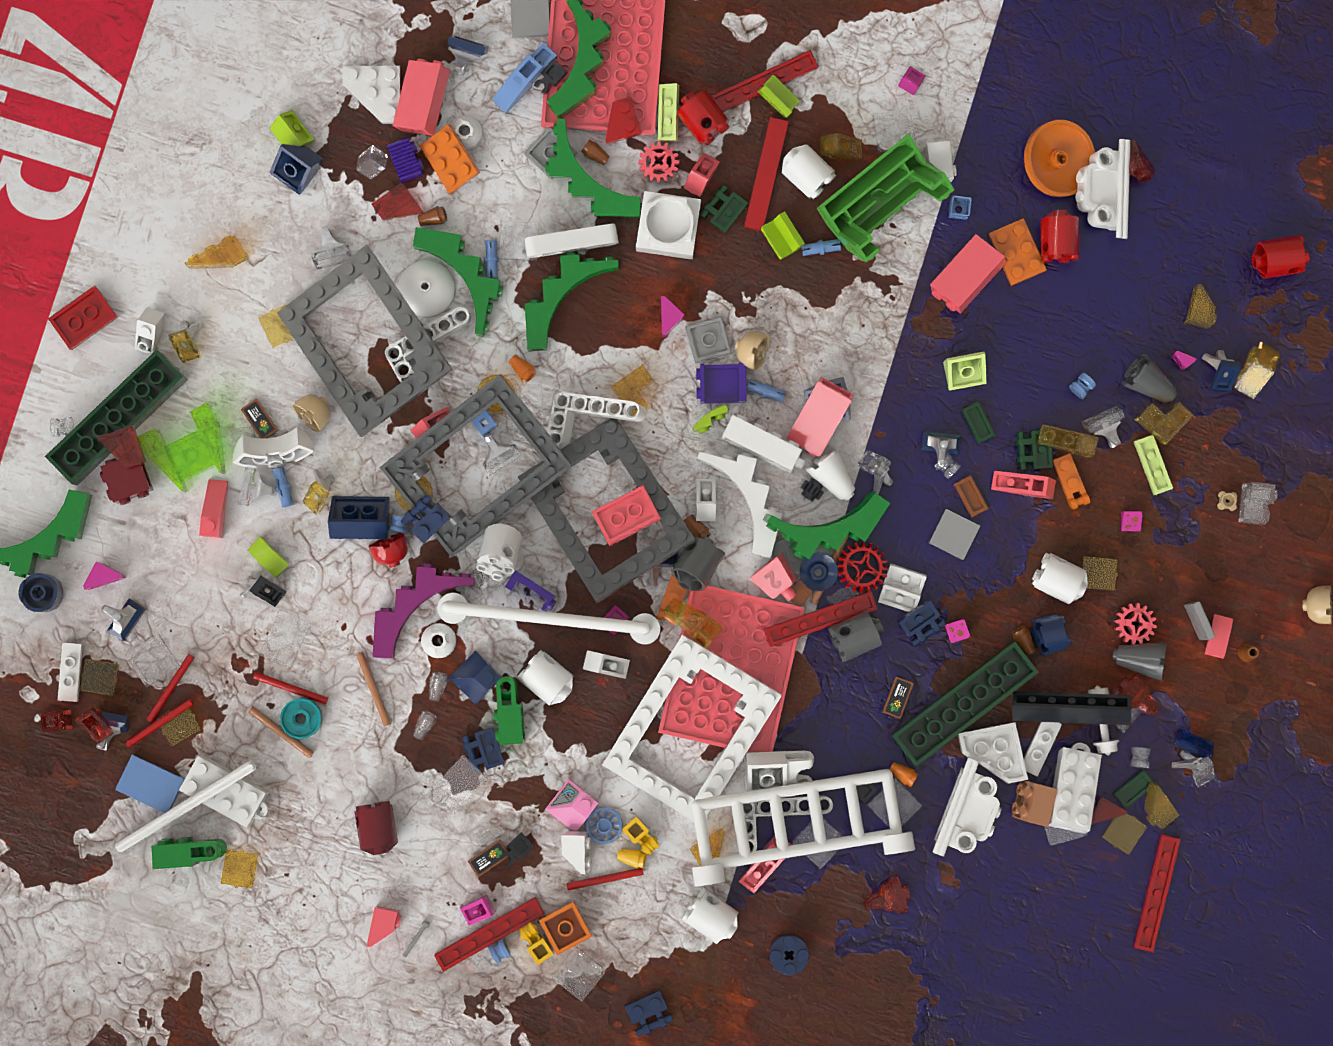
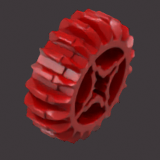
M864 541L861 543V547L855 542V549L850 545L847 546L849 553L842 550L841 553L845 558L838 557V560L843 562L842 564H837V568H842V571L838 572V576L844 575L840 582L842 583L847 580L846 588L852 584V592H855L857 587H859V593H863L865 587L867 593L871 592L870 586L875 590L878 589L876 582L881 585L883 584V581L879 579L880 577H887L886 574L882 573V570L886 571L888 567H883L882 564L887 563L888 560L884 559L881 561L880 557L885 554L884 552L879 555L877 554L880 549L878 546L872 550L873 543H869L868 548H866ZM856 552H865L860 561L849 559ZM870 554L875 558L878 570L869 565ZM864 562L869 570H864L860 573L857 564L860 565ZM847 565L855 569V580L849 576ZM864 574L875 575L872 581L860 583Z

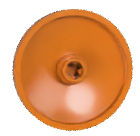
M1067 120L1050 121L1039 126L1029 137L1024 152L1025 169L1031 182L1041 192L1053 197L1070 196L1077 193L1078 183L1076 175L1080 168L1089 165V158L1095 153V149L1090 137L1079 125Z

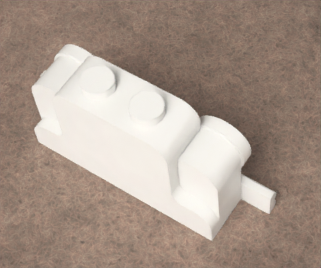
M1119 139V151L1105 147L1090 156L1089 165L1080 168L1076 175L1078 186L1075 197L1078 209L1081 212L1088 213L1087 219L1091 226L1116 231V238L1122 239L1128 238L1130 140Z
M968 758L965 767L960 769L934 838L936 844L933 853L944 857L947 846L958 849L962 853H970L976 847V840L984 841L993 834L995 828L993 826L994 819H998L1001 813L999 800L994 797L997 791V784L992 778L975 773L979 764L976 760Z

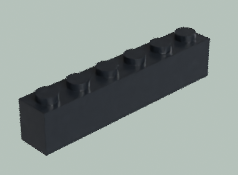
M1014 691L1012 717L1013 721L1131 725L1132 695Z

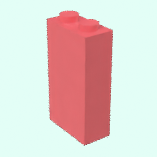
M417 59V61L409 60L393 122L395 128L402 132L434 136L450 70L444 66L443 62L433 60V63H430L424 59Z
M975 234L930 284L932 295L938 300H944L950 310H956L961 314L1006 264L1005 256Z
M820 377L786 439L798 443L799 447L805 449L809 455L820 458L850 405L854 394Z

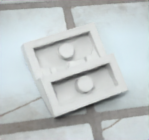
M890 563L878 602L910 612L918 606L927 575Z

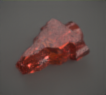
M1130 140L1129 173L1131 176L1136 177L1139 183H1144L1153 177L1156 170L1142 152L1136 140Z
M1138 672L1130 679L1124 677L1116 686V689L1119 691L1117 695H1132L1131 709L1138 708L1143 713L1153 716L1159 711L1155 700L1149 696V688L1144 684V678Z
M896 874L889 877L887 883L880 885L878 892L870 894L863 903L866 909L879 910L884 908L888 912L897 911L898 914L909 912L906 900H910L911 896L907 884L902 885Z

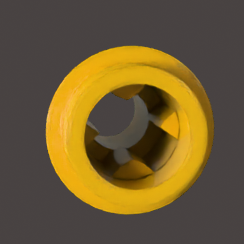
M619 849L617 860L637 869L639 867L644 868L647 854L641 850Z

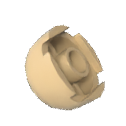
M753 331L738 339L735 345L738 360L749 369L759 370L766 357H763L764 351L769 350L770 336L762 332Z
M312 394L305 395L292 405L299 419L303 418L308 422L305 425L317 433L323 430L329 423L331 416L328 407L329 403L322 396L319 398Z
M1331 586L1315 587L1309 591L1307 599H1303V611H1307L1308 617L1313 622L1332 624Z

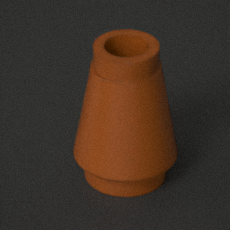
M589 139L581 151L585 154V157L603 166L610 157L595 140L593 142Z
M436 206L418 215V221L420 226L441 225L447 221V214L443 206Z
M693 515L688 516L684 520L693 536L703 539L711 535L709 528L702 522L696 521V517Z
M1024 625L1012 631V638L1025 655H1030L1036 651L1030 629H1027Z
M1244 643L1238 649V656L1244 662H1251L1259 655V650L1250 643Z

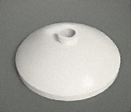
M431 260L418 261L407 267L398 283L399 291L414 313L420 317H434L443 313L451 305L455 295V283L451 273L442 264ZM428 284V289L423 290L422 285Z

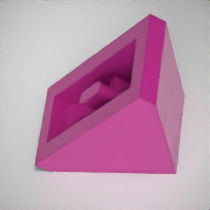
M661 296L662 337H666L684 319V314L665 296Z
M95 562L83 588L84 590H91L125 579V575L101 562Z
M487 894L460 908L468 925L486 919L496 912Z

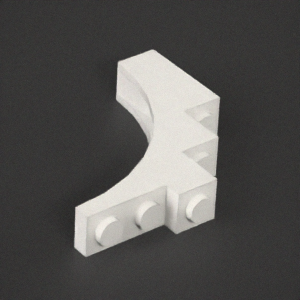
M709 450L699 452L697 461L710 465L723 473L736 485L743 495L753 522L751 554L770 559L778 530L773 532L767 528V523L763 521V518L766 514H770L781 520L782 513H779V509L768 506L767 509H764L770 486H767L766 482L755 479V482L751 481L757 459L753 458V454L745 452L742 455L738 454L737 461H733V457L728 455H722V457L714 456L715 452Z

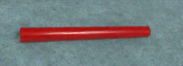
M190 654L186 656L146 719L149 722L153 723L194 660V656Z
M258 672L254 674L253 679L313 701L327 704L328 697Z
M189 698L126 740L125 744L130 748L193 706V701Z
M643 868L567 883V889L569 891L644 875Z

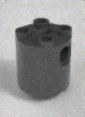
M693 536L695 542L684 548L671 573L678 580V585L683 589L703 591L723 559L725 552L714 546L712 539L708 537L701 539Z
M867 611L828 628L832 637V643L838 649V654L843 663L882 646L879 635L884 632L883 626L878 618H871Z

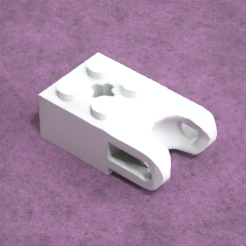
M810 751L746 753V790L753 791L812 781L809 776L798 773L813 766V754Z

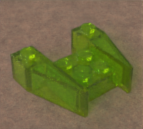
M208 403L189 411L198 430L166 445L160 430L155 428L137 436L145 454L184 492H188L185 481L216 467L219 473H226L220 422L212 406Z

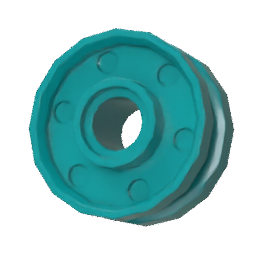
M306 698L294 699L288 702L280 715V723L284 732L296 739L308 738L314 735L320 729L323 720L322 711L314 701ZM299 713H303L306 716V721L303 724L297 721Z

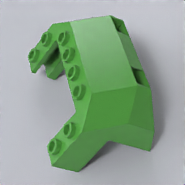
M908 133L822 203L817 210L827 226L846 249L866 263L868 260L873 259L880 251L877 246L871 243L873 238L870 234L874 229L885 223L891 215L900 211L902 206L913 200L921 191L941 202L955 189L943 171L925 161Z

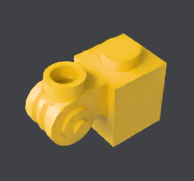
M637 815L622 827L623 832L634 844L637 842L641 844V851L643 853L651 855L656 848L660 847L658 839L649 835V828Z
M529 922L524 928L519 929L520 937L522 940L528 941L529 946L527 950L536 964L539 965L554 955L555 951L546 937L540 936L538 926Z

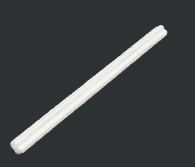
M252 760L248 761L115 844V848L118 852L125 851L256 769V765Z

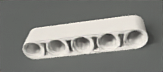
M615 224L555 232L524 239L528 258L587 250L619 243Z

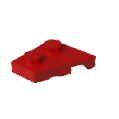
M628 97L612 102L605 139L606 144L642 135L632 98Z

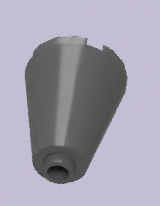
M1142 354V359L1138 360L1136 358L1124 374L1126 380H1122V384L1129 389L1163 403L1173 401L1177 395L1176 387L1147 354Z
M1167 643L1119 645L1118 649L1114 648L1113 660H1116V665L1155 680H1162Z

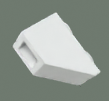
M950 141L927 143L925 146L926 162L943 171L949 181L952 182L954 176H956V166L952 165L954 147L950 146Z
M146 307L137 320L135 350L150 355L155 351L163 330L165 313Z
M565 831L562 834V855L581 874H585L588 868H591V856H588V849L591 848V837H588V831Z

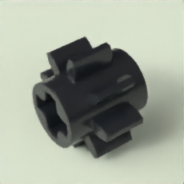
M813 478L810 481L805 480L800 487L803 489L801 495L811 502L815 498L819 500L824 494L821 490L823 485Z

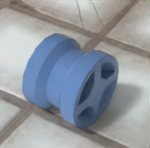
M391 515L392 524L388 530L407 534V526L401 523L404 517Z
M503 939L499 940L496 945L488 946L497 964L504 957L508 958L511 956Z

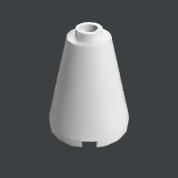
M833 446L828 449L829 453L824 454L823 452L820 458L815 457L807 465L809 468H805V470L839 500L844 499L846 501L854 495L855 487L839 450Z

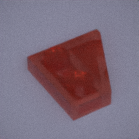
M400 183L371 204L383 221L424 213L403 183Z
M134 425L97 437L126 468L146 463Z

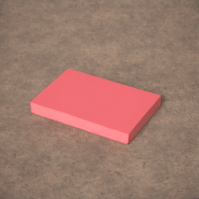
M644 485L592 511L609 546L661 520Z

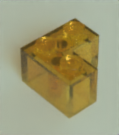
M1260 342L1257 347L1253 346L1247 355L1249 357L1244 364L1245 368L1243 370L1240 369L1234 384L1235 389L1252 399L1255 398L1274 374L1280 356L1278 351L1263 342Z
M642 364L612 385L611 388L619 400L636 402L644 406L647 411L649 406L640 392L653 384L654 380ZM637 408L633 410V416L637 414Z
M1180 402L1174 404L1166 414L1151 403L1143 409L1135 420L1151 435H1154V438L1159 443L1164 445L1192 418L1193 414Z

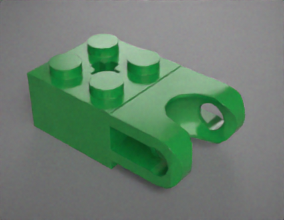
M502 677L496 684L497 709L494 710V720L498 721V729H495L496 741H499L500 745L521 744L525 742L523 703L519 704L518 684L513 677ZM506 681L511 684L509 691H505L503 688V684Z
M181 837L177 841H173V838L161 839L157 841V844L151 846L152 869L192 867L200 862L213 861L225 855L227 845L222 839L193 840V837Z

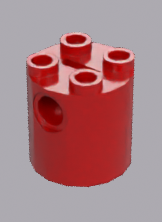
M703 90L696 95L692 91L681 99L683 105L677 111V116L699 144H705L706 146L711 144L715 140L714 136L719 132L723 134L730 128L728 125L729 119L707 90ZM712 121L711 127L705 128L707 122Z
M1054 210L1040 219L1042 262L1047 263L1058 260V263H1069V260H1080L1079 217L1071 216L1067 210Z
M1293 235L1258 241L1251 260L1253 268L1258 270L1262 279H1269L1304 272L1306 263L1309 262L1310 258L1308 251L1304 249L1303 236Z

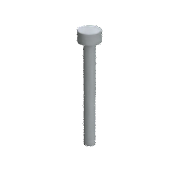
M424 920L422 922L423 926L404 952V957L411 951L425 928L430 926L427 921Z

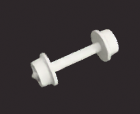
M1097 685L1095 689L1088 690V694H1109L1108 687L1101 688ZM1099 724L1102 741L1094 742L1093 745L1096 746L1098 754L1105 753L1109 756L1111 752L1118 751L1117 743L1119 739L1110 740L1108 725Z

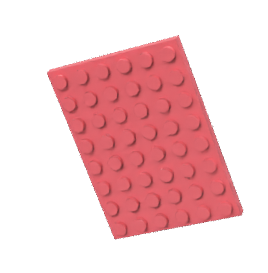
M551 0L548 47L557 55L556 61L568 73L556 87L551 84L549 92L543 95L541 127L554 128V123H557L558 119L548 106L547 100L568 79L578 53V27L573 13L565 0ZM582 0L583 4L581 6L585 11L588 9L591 12L594 20L600 17L602 21H606L611 27V38L595 48V50L599 49L604 57L602 59L603 66L587 77H591L597 86L595 87L596 94L562 118L566 120V129L607 132L612 102L631 97L641 134L655 136L665 0Z
M707 585L703 591L690 590L680 637L684 634L782 694L746 753L773 752L798 638L769 647L764 628L804 614L805 608ZM702 669L696 673L691 684L679 677L666 697L658 733L726 748L745 718L734 711L738 700L743 694Z

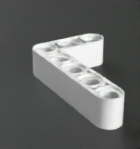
M459 307L425 325L424 328L426 331L433 332L432 339L437 343L466 327L471 321V316L467 309ZM459 313L467 315L466 319L462 322L457 320ZM443 322L450 323V327L446 331L440 330V325ZM406 336L389 345L385 350L386 358L400 383L414 373L411 364L405 360V357L415 350L407 348L409 340ZM399 350V356L392 359L390 357L391 351ZM403 366L409 368L406 375H400L399 373L400 368Z
M559 392L553 400L547 433L555 443L557 437L560 436V441L556 444L562 449L570 443L575 413L641 422L645 419L647 411L644 406L632 401ZM567 398V404L563 406V402ZM582 401H585L584 407L580 408ZM602 403V408L598 411V405ZM620 406L618 413H615L616 407ZM637 408V414L633 416V410ZM564 417V421L560 425V419Z
M819 795L820 801L825 799L829 803L828 807L822 810V814H827L832 810L833 803L829 797ZM790 796L781 798V802L788 801L790 803L789 810L783 811V815H810L809 808L807 810L799 808V803L802 800L808 801V797ZM765 801L750 803L752 806L751 810L747 813L744 812L745 821L752 823L751 831L747 832L748 840L753 843V848L750 852L757 850L756 817L772 816L771 808L768 812H763L760 809V805Z

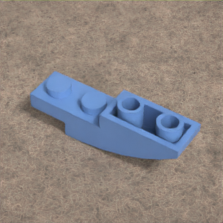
M542 43L532 55L529 54L519 64L492 101L507 114L532 88V84L541 75V72L552 59L556 60L558 58L557 55L545 43Z

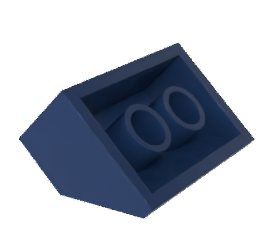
M332 496L328 516L330 539H388L390 497Z

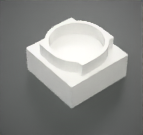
M644 191L636 251L693 259L701 199Z

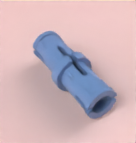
M818 240L816 243L804 244L801 247L804 250L802 255L818 253L824 255L825 252L841 251V245H837L840 243V240Z
M485 240L486 257H484V262H486V278L498 279L497 262H499V257H497V240H491V242L490 240Z
M752 379L749 380L747 391L762 395V398L768 397L781 403L786 391L771 387L768 383L765 385Z
M285 468L272 470L277 485L275 488L280 495L282 508L294 505L290 491L291 485L288 484Z

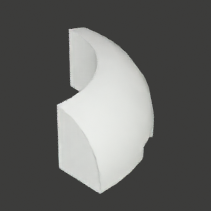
M298 427L287 434L274 438L261 439L242 435L233 452V463L250 468H256V465H268L269 468L284 466L286 462L292 460L297 462L307 457L314 451V447L310 437Z

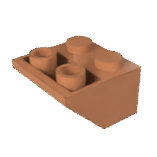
M1026 780L1020 781L1016 789V801L1012 806V817L1049 827L1058 789Z

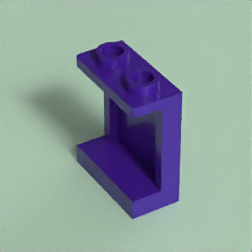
M743 363L726 365L700 364V368H696V380H700V387H696L697 399H700V404L747 402L746 366Z
M515 570L505 587L514 592L519 583L525 585L546 599L541 610L545 612L547 610L551 611L557 602L554 600L556 596Z

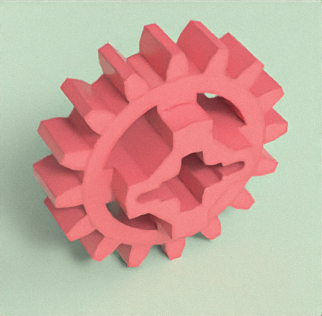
M658 141L657 146H654L653 143H650V148L645 146V153H640L642 159L638 160V164L643 165L639 168L640 172L645 171L643 177L649 176L651 183L654 179H657V184H660V179H663L666 183L668 176L673 179L674 175L672 172H678V168L675 166L679 165V161L675 160L678 158V153L673 154L674 147L668 149V143L661 146L660 141ZM647 157L651 161L648 168L646 166ZM669 158H671V162H672L670 168H669V166L666 164V162L669 160ZM655 160H662V165H655Z
M1136 603L1134 607L1132 604H1128V609L1121 607L1122 613H1116L1119 619L1114 620V623L1118 624V627H1115L1114 630L1120 631L1118 637L1124 636L1123 642L1130 640L1131 644H1135L1137 640L1138 644H1143L1142 639L1149 641L1148 635L1155 634L1151 630L1152 628H1157L1152 623L1156 618H1151L1150 615L1153 611L1147 612L1146 605L1140 608V603ZM1132 612L1128 619H1124L1128 613ZM1142 614L1145 616L1147 622H1145L1142 618ZM1132 621L1139 623V626L1135 627L1132 625ZM1123 626L1128 629L1129 634L1126 633ZM1146 629L1141 636H1138L1141 630Z

